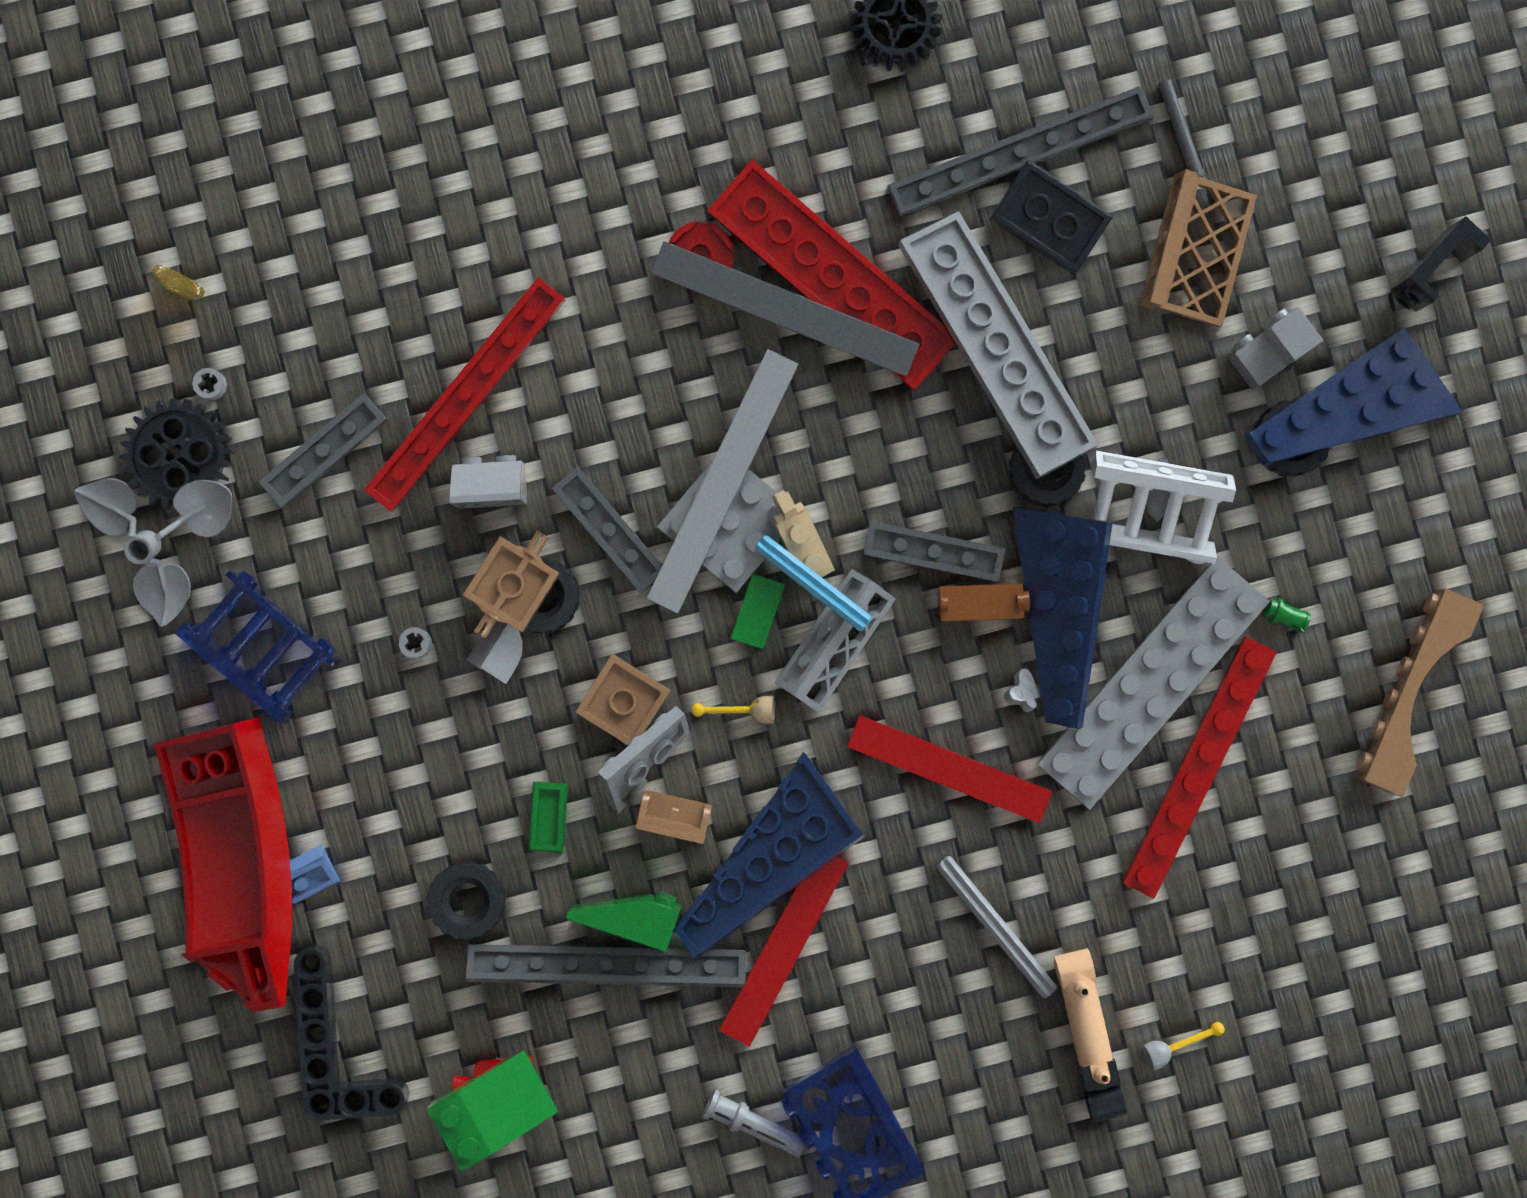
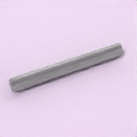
M950 856L942 859L936 866L938 871L1041 997L1047 998L1054 993L1057 985L954 859Z

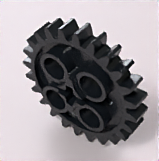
M171 398L169 408L163 402L157 401L156 412L148 407H144L145 419L133 417L138 425L136 430L132 428L125 429L132 436L131 441H121L120 443L124 447L129 448V453L119 456V459L130 463L129 466L122 469V473L134 475L128 482V485L131 487L141 485L137 493L139 497L144 498L150 494L149 504L155 506L162 499V508L170 510L178 490L187 483L196 480L217 482L220 479L229 481L228 476L223 473V469L234 467L232 463L225 461L226 456L235 453V450L224 445L232 440V436L220 434L225 429L226 424L223 422L213 424L217 414L210 411L204 415L206 406L200 403L193 410L192 401L189 399H185L180 407L178 400ZM175 422H181L183 426L182 434L178 438L172 439L169 434L171 425ZM156 433L160 434L170 446L180 449V455L200 470V475L196 476L185 463L175 460V455L165 446L161 445L154 438V435ZM206 444L209 450L208 456L205 460L198 462L195 459V450L200 445ZM157 447L160 453L159 459L155 464L149 465L146 459L147 453L150 449ZM178 470H183L186 476L185 482L182 486L175 488L172 484V476Z

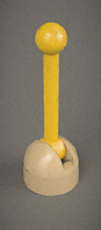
M762 696L753 700L750 706L704 707L702 704L696 703L692 706L691 712L696 717H700L704 713H750L752 719L756 722L774 724L775 702L774 696Z

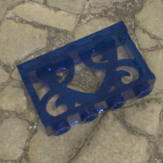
M850 1047L837 1057L781 1089L785 1098L780 1100V1103L790 1119L796 1117L802 1127L797 1133L806 1149L809 1150L813 1147L819 1160L814 1163L823 1179L826 1181L830 1178L836 1188V1191L832 1192L834 1198H883L910 1180L926 1173L925 1168L856 1048ZM845 1065L849 1070L838 1082L834 1090L828 1084L821 1081ZM810 1088H820L830 1097L827 1103L818 1097L811 1098L817 1102L818 1107L814 1112H808L802 1104L803 1094ZM855 1094H860L863 1103L859 1108H852L843 1101L845 1096L852 1102V1097ZM839 1107L846 1113L857 1117L874 1114L876 1121L869 1127L865 1136L864 1148L866 1154L846 1151L833 1144V1128ZM821 1121L819 1138L810 1122ZM877 1135H883L886 1139V1144L884 1147L876 1145L879 1154L874 1155L872 1148L873 1138ZM830 1157L845 1163L839 1173ZM902 1164L903 1170L880 1183L878 1168ZM864 1168H870L872 1181L869 1189L863 1193L852 1192L848 1186V1177L851 1174H857L859 1184H861L865 1177Z

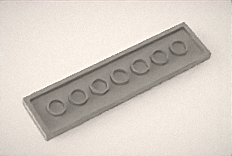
M958 211L900 240L898 244L900 250L1035 478L1039 479L1095 449L1098 446L1097 441L960 212Z
M1217 556L1216 563H1210L1088 703L1085 709L1083 728L1075 729L1068 727L1036 764L1090 810L1270 601Z

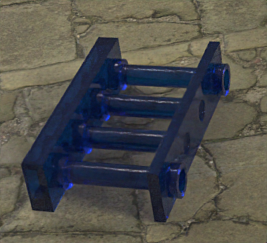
M229 570L225 576L235 584L234 587L202 624L197 623L194 626L193 624L183 623L175 634L279 724H287L296 714L289 707L292 704L290 700L324 661L330 666H337L341 660L334 655L337 649L322 637L317 641L256 588L259 582L243 570L239 574L236 571ZM247 594L261 608L228 646L223 645L220 648L211 640L214 637L212 632L243 596ZM273 616L287 628L286 632L254 669L249 668L245 670L237 663L240 659L238 655ZM299 638L314 652L280 691L276 690L272 693L263 685L266 682L264 677Z

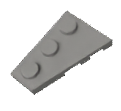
M677 706L668 713L660 715L653 726L642 735L634 737L626 749L616 757L608 759L602 769L598 771L609 805L618 814L625 808L626 804L623 802V799L634 787L640 790L647 782L645 777L654 763H663L690 732L686 716Z

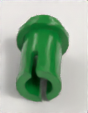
M1271 598L1269 600L1270 602L1265 607L1263 617L1268 619V623L1274 624L1277 622L1297 630L1299 633H1303L1307 629L1311 618L1310 612L1287 605L1282 598L1276 600Z

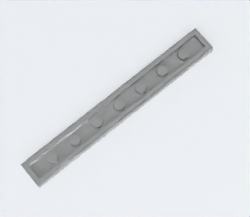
M767 349L647 599L679 613L797 370L798 363Z

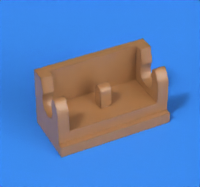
M645 790L635 829L704 844L712 804Z

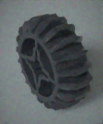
M856 0L854 8L858 12L852 13L850 21L856 24L850 28V35L858 37L854 41V47L856 49L866 47L862 52V58L866 60L874 55L873 66L878 67L881 60L885 61V68L888 72L892 70L893 63H898V68L901 72L906 69V61H909L914 68L918 67V56L927 60L930 57V52L927 48L936 49L938 41L934 37L941 36L942 28L936 25L942 21V15L933 13L938 8L937 1ZM895 1L890 11L878 12L877 15L871 14L881 4ZM905 3L912 6L919 13L923 22H918V18L911 17L906 13ZM896 12H899L898 20L901 23L899 30H897L896 38H893L894 29H891L893 20H895ZM869 27L875 28V32H880L886 37L887 47L875 40ZM915 35L921 36L911 46L897 49L898 43L903 38H914Z

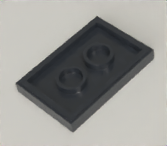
M1027 160L989 219L1071 274L1076 275L1113 216L1030 160Z

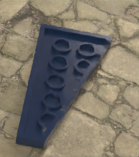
M1013 507L1025 591H1029L1030 597L1029 618L1045 722L1080 729L1083 728L1113 522Z

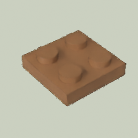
M612 654L579 705L576 713L626 745H629L634 737L642 735L647 730L671 690Z

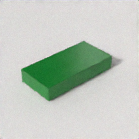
M752 574L731 639L762 650L764 649L785 584Z
M533 781L528 851L564 853L568 783Z

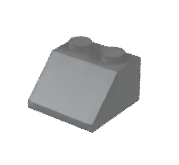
M515 455L496 456L495 462L482 463V458L480 457L462 458L461 464L452 465L450 504L458 509L527 505L525 463L516 461Z

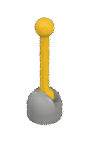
M1215 1022L1211 1025L1210 1029L1171 1045L1154 1040L1142 1045L1143 1053L1150 1068L1155 1071L1169 1063L1173 1051L1212 1035L1221 1036L1225 1028L1222 1023Z

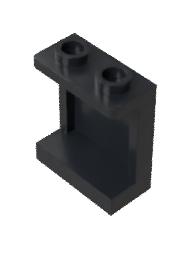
M1467 216L1463 217L1445 229L1391 288L1396 294L1395 299L1408 310L1413 309L1415 312L1435 302L1439 294L1426 283L1427 278L1450 253L1460 262H1463L1483 250L1492 239Z

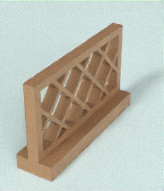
M1187 169L1175 174L1139 306L1151 310L1155 308L1211 326L1222 327L1257 195L1198 177V173ZM1198 187L1208 189L1215 201L1214 204L1201 210L1195 198ZM1220 194L1226 195V197L1222 199ZM1231 198L1245 201L1242 216L1235 220L1232 219L1224 202ZM1218 207L1226 225L1213 231L1204 213ZM1192 209H1193V211L1195 212V214L1190 217L1191 212H1192ZM1198 218L1206 236L1193 243L1186 230L1188 223ZM1240 221L1239 228H1237L1236 223ZM1229 228L1235 243L1231 250L1224 253L1215 235ZM1209 239L1218 257L1204 264L1195 247ZM1183 242L1186 245L1184 249H1182ZM1189 251L1198 268L1184 276L1178 265L1180 255ZM1231 254L1230 261H1228L1227 256ZM1221 261L1226 271V277L1223 282L1215 285L1207 268ZM1200 272L1209 290L1195 297L1187 279ZM1174 275H1176L1178 279L1175 282H1173ZM1178 284H1181L1189 299L1188 302L1181 306L1167 303L1171 288ZM1221 287H1223V288H1222L1221 295H1220L1218 289H1220ZM1211 293L1218 305L1215 317L1204 314L1198 303L1199 300ZM1192 305L1194 311L1187 309V307Z

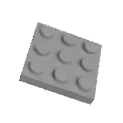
M712 462L657 526L659 530L673 541L691 508ZM749 469L702 564L735 593L741 589L766 559L755 549L760 539L766 535L776 543L781 541L773 525L775 523L773 516L779 512L771 496L777 492Z

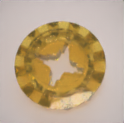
M155 265L151 271V274L156 277L155 282L188 300L193 301L194 297L201 300L205 294V290L200 284L164 265Z

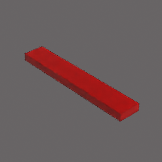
M862 715L858 716L847 747L1037 823L1041 822L1053 792Z
M836 857L796 886L747 976L745 987H741L719 1031L750 1047L849 864L847 861Z

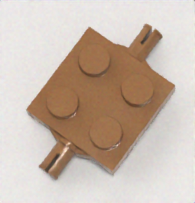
M536 530L535 535L526 548L516 546L501 536L498 538L463 596L476 603L485 613L476 629H474V632L487 638L496 621L508 623L521 632L525 631L560 575L559 572L547 566L538 556L547 540H549V537L544 534L542 536V533Z

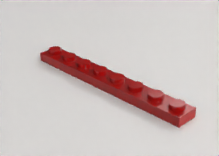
M537 277L364 491L393 513L566 299L541 278Z
M1247 636L1242 638L1121 883L1155 899L1277 653L1276 651Z

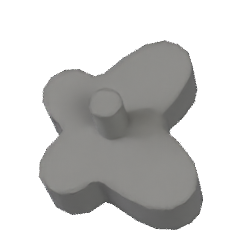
M1021 669L1014 675L1015 687L1010 688L1004 693V699L1009 704L1020 705L1025 712H1030L1037 707L1036 699L1041 697L1040 685L1035 683L1031 673L1027 669Z

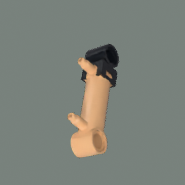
M1086 948L1053 956L1091 1122L1095 1123L1126 1116V1104L1120 1086L1121 1082L1116 1061L1111 1052L1090 952Z

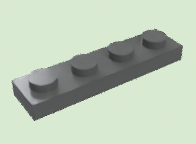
M363 393L258 482L279 507L284 509L386 423L388 419L367 394Z
M577 466L553 486L552 490L642 594L654 584L662 567L661 563Z
M870 521L863 555L998 583L1006 548Z

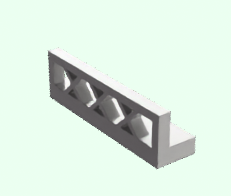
M853 569L850 570L838 591L871 616L872 620L863 631H860L855 639L849 640L848 633L853 626L826 606L775 681L777 685L817 712H820L896 600V598L875 582ZM876 593L882 599L873 611L868 612V603ZM840 653V661L837 666L829 669V661L833 655ZM821 681V689L814 700L807 697L806 695L814 683Z

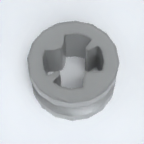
M201 369L193 377L192 385L194 391L206 400H217L226 392V379L223 374L215 369ZM207 376L214 380L217 378L218 380L213 385L215 391L212 393L207 389L202 390V386L206 384L205 378Z
M417 627L406 629L399 638L401 652L410 658L426 656L432 646V639L429 633ZM413 633L415 637H419L420 634L424 639L420 643L422 650L417 653L416 649L410 651L407 647L410 644L408 637Z

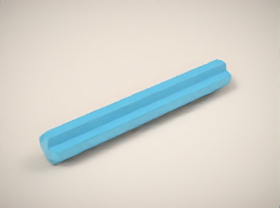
M765 535L757 543L755 549L758 553L858 631H863L869 625L872 618L868 613L769 536Z

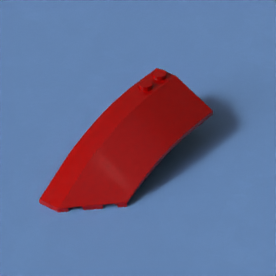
M260 717L155 743L156 755L172 810L183 876L185 953L181 955L191 963L197 961L208 970L207 976L226 991L233 990L244 999L243 1004L252 1012L283 1007L286 1003L292 936L290 858L278 784Z

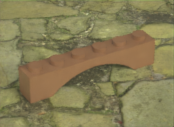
M1448 589L1436 590L1435 593H1431L1428 596L1423 607V612L1426 613L1423 622L1415 627L1410 637V644L1413 645L1408 657L1404 656L1398 665L1396 675L1399 678L1394 689L1390 688L1384 698L1383 707L1386 708L1381 721L1377 720L1369 735V738L1372 739L1368 752L1364 751L1357 762L1356 770L1359 771L1357 780L1392 795L1404 797L1417 766L1412 749L1410 727L1412 709L1418 689L1429 670L1441 656L1455 645L1472 636L1483 610V604Z

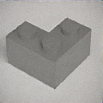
M1299 307L1290 313L1286 308L1282 309L1260 325L1264 332L1253 339L1248 334L1233 345L1237 352L1228 358L1252 391L1323 341Z

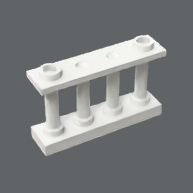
M1101 451L1095 452L1093 460L1094 478L1100 479L1101 485L1092 519L1106 521L1115 484L1120 482L1136 487L1126 526L1112 525L1110 545L1185 558L1195 564H1203L1205 562L1216 563L1215 543L1208 541L1218 503L1222 501L1233 503L1236 492L1233 475ZM1153 489L1165 490L1170 493L1160 532L1140 529L1148 494ZM1187 495L1199 496L1204 499L1194 539L1174 535L1183 498Z

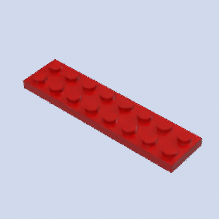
M753 159L707 210L711 217L805 298L920 344L907 377L890 371L913 392L956 344L944 324Z

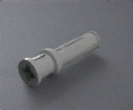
M714 1089L705 1106L702 1118L706 1120L712 1118L727 1125L728 1130L731 1132L741 1130L788 1152L796 1158L800 1157L806 1145L807 1137L749 1111V1106H746V1103L740 1102L738 1104L721 1096L720 1091Z

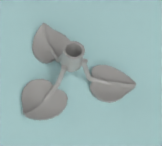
M107 478L76 488L74 494L81 510L98 530L108 535L118 536L125 533L129 526V534L126 536L127 542L124 546L125 555L132 563L146 565L134 577V594L141 606L154 617L159 626L162 627L171 622L184 609L190 596L191 584L187 573L182 567L175 564L163 567L161 560L153 558L161 550L160 539L186 521L189 529L198 536L211 537L225 529L231 517L232 493L223 484L211 480H196L187 483L178 490L173 499V505L182 517L157 534L150 530H144L136 534L137 520L131 514L137 508V497L127 483L119 479Z

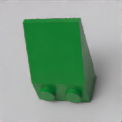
M657 891L655 896L646 894L573 905L567 912L565 919L667 952L682 905L676 903V896Z
M525 1050L435 1099L426 1109L460 1171L492 1155L558 1112L556 1105Z

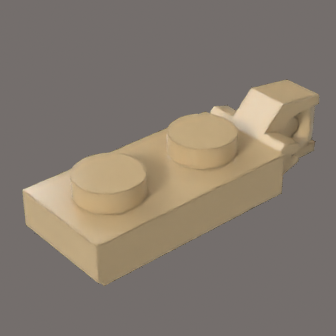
M782 490L772 495L771 497L779 512L773 516L775 521L773 525L785 550L821 578L835 571L807 509L800 502L794 504L788 491Z

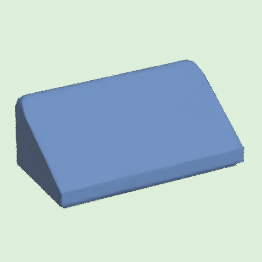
M322 845L290 860L292 905L340 881Z

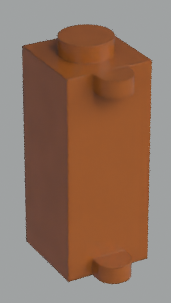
M1023 584L940 586L937 588L938 622L1024 619V612H1029L1030 610L1029 591H1023Z

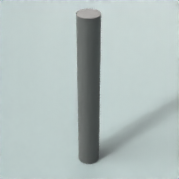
M1171 79L1159 83L1158 86L1187 169L1198 173V177L1202 178L1205 175Z

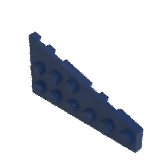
M1404 327L1244 437L1262 464L1267 465L1348 442L1351 443L1398 431L1402 428L1429 423L1433 420L1456 416L1463 411Z
M805 752L801 754L797 760L798 763L787 778L783 779L774 796L761 809L737 842L726 862L713 875L714 878L702 895L697 897L674 929L694 959L699 958L865 837Z

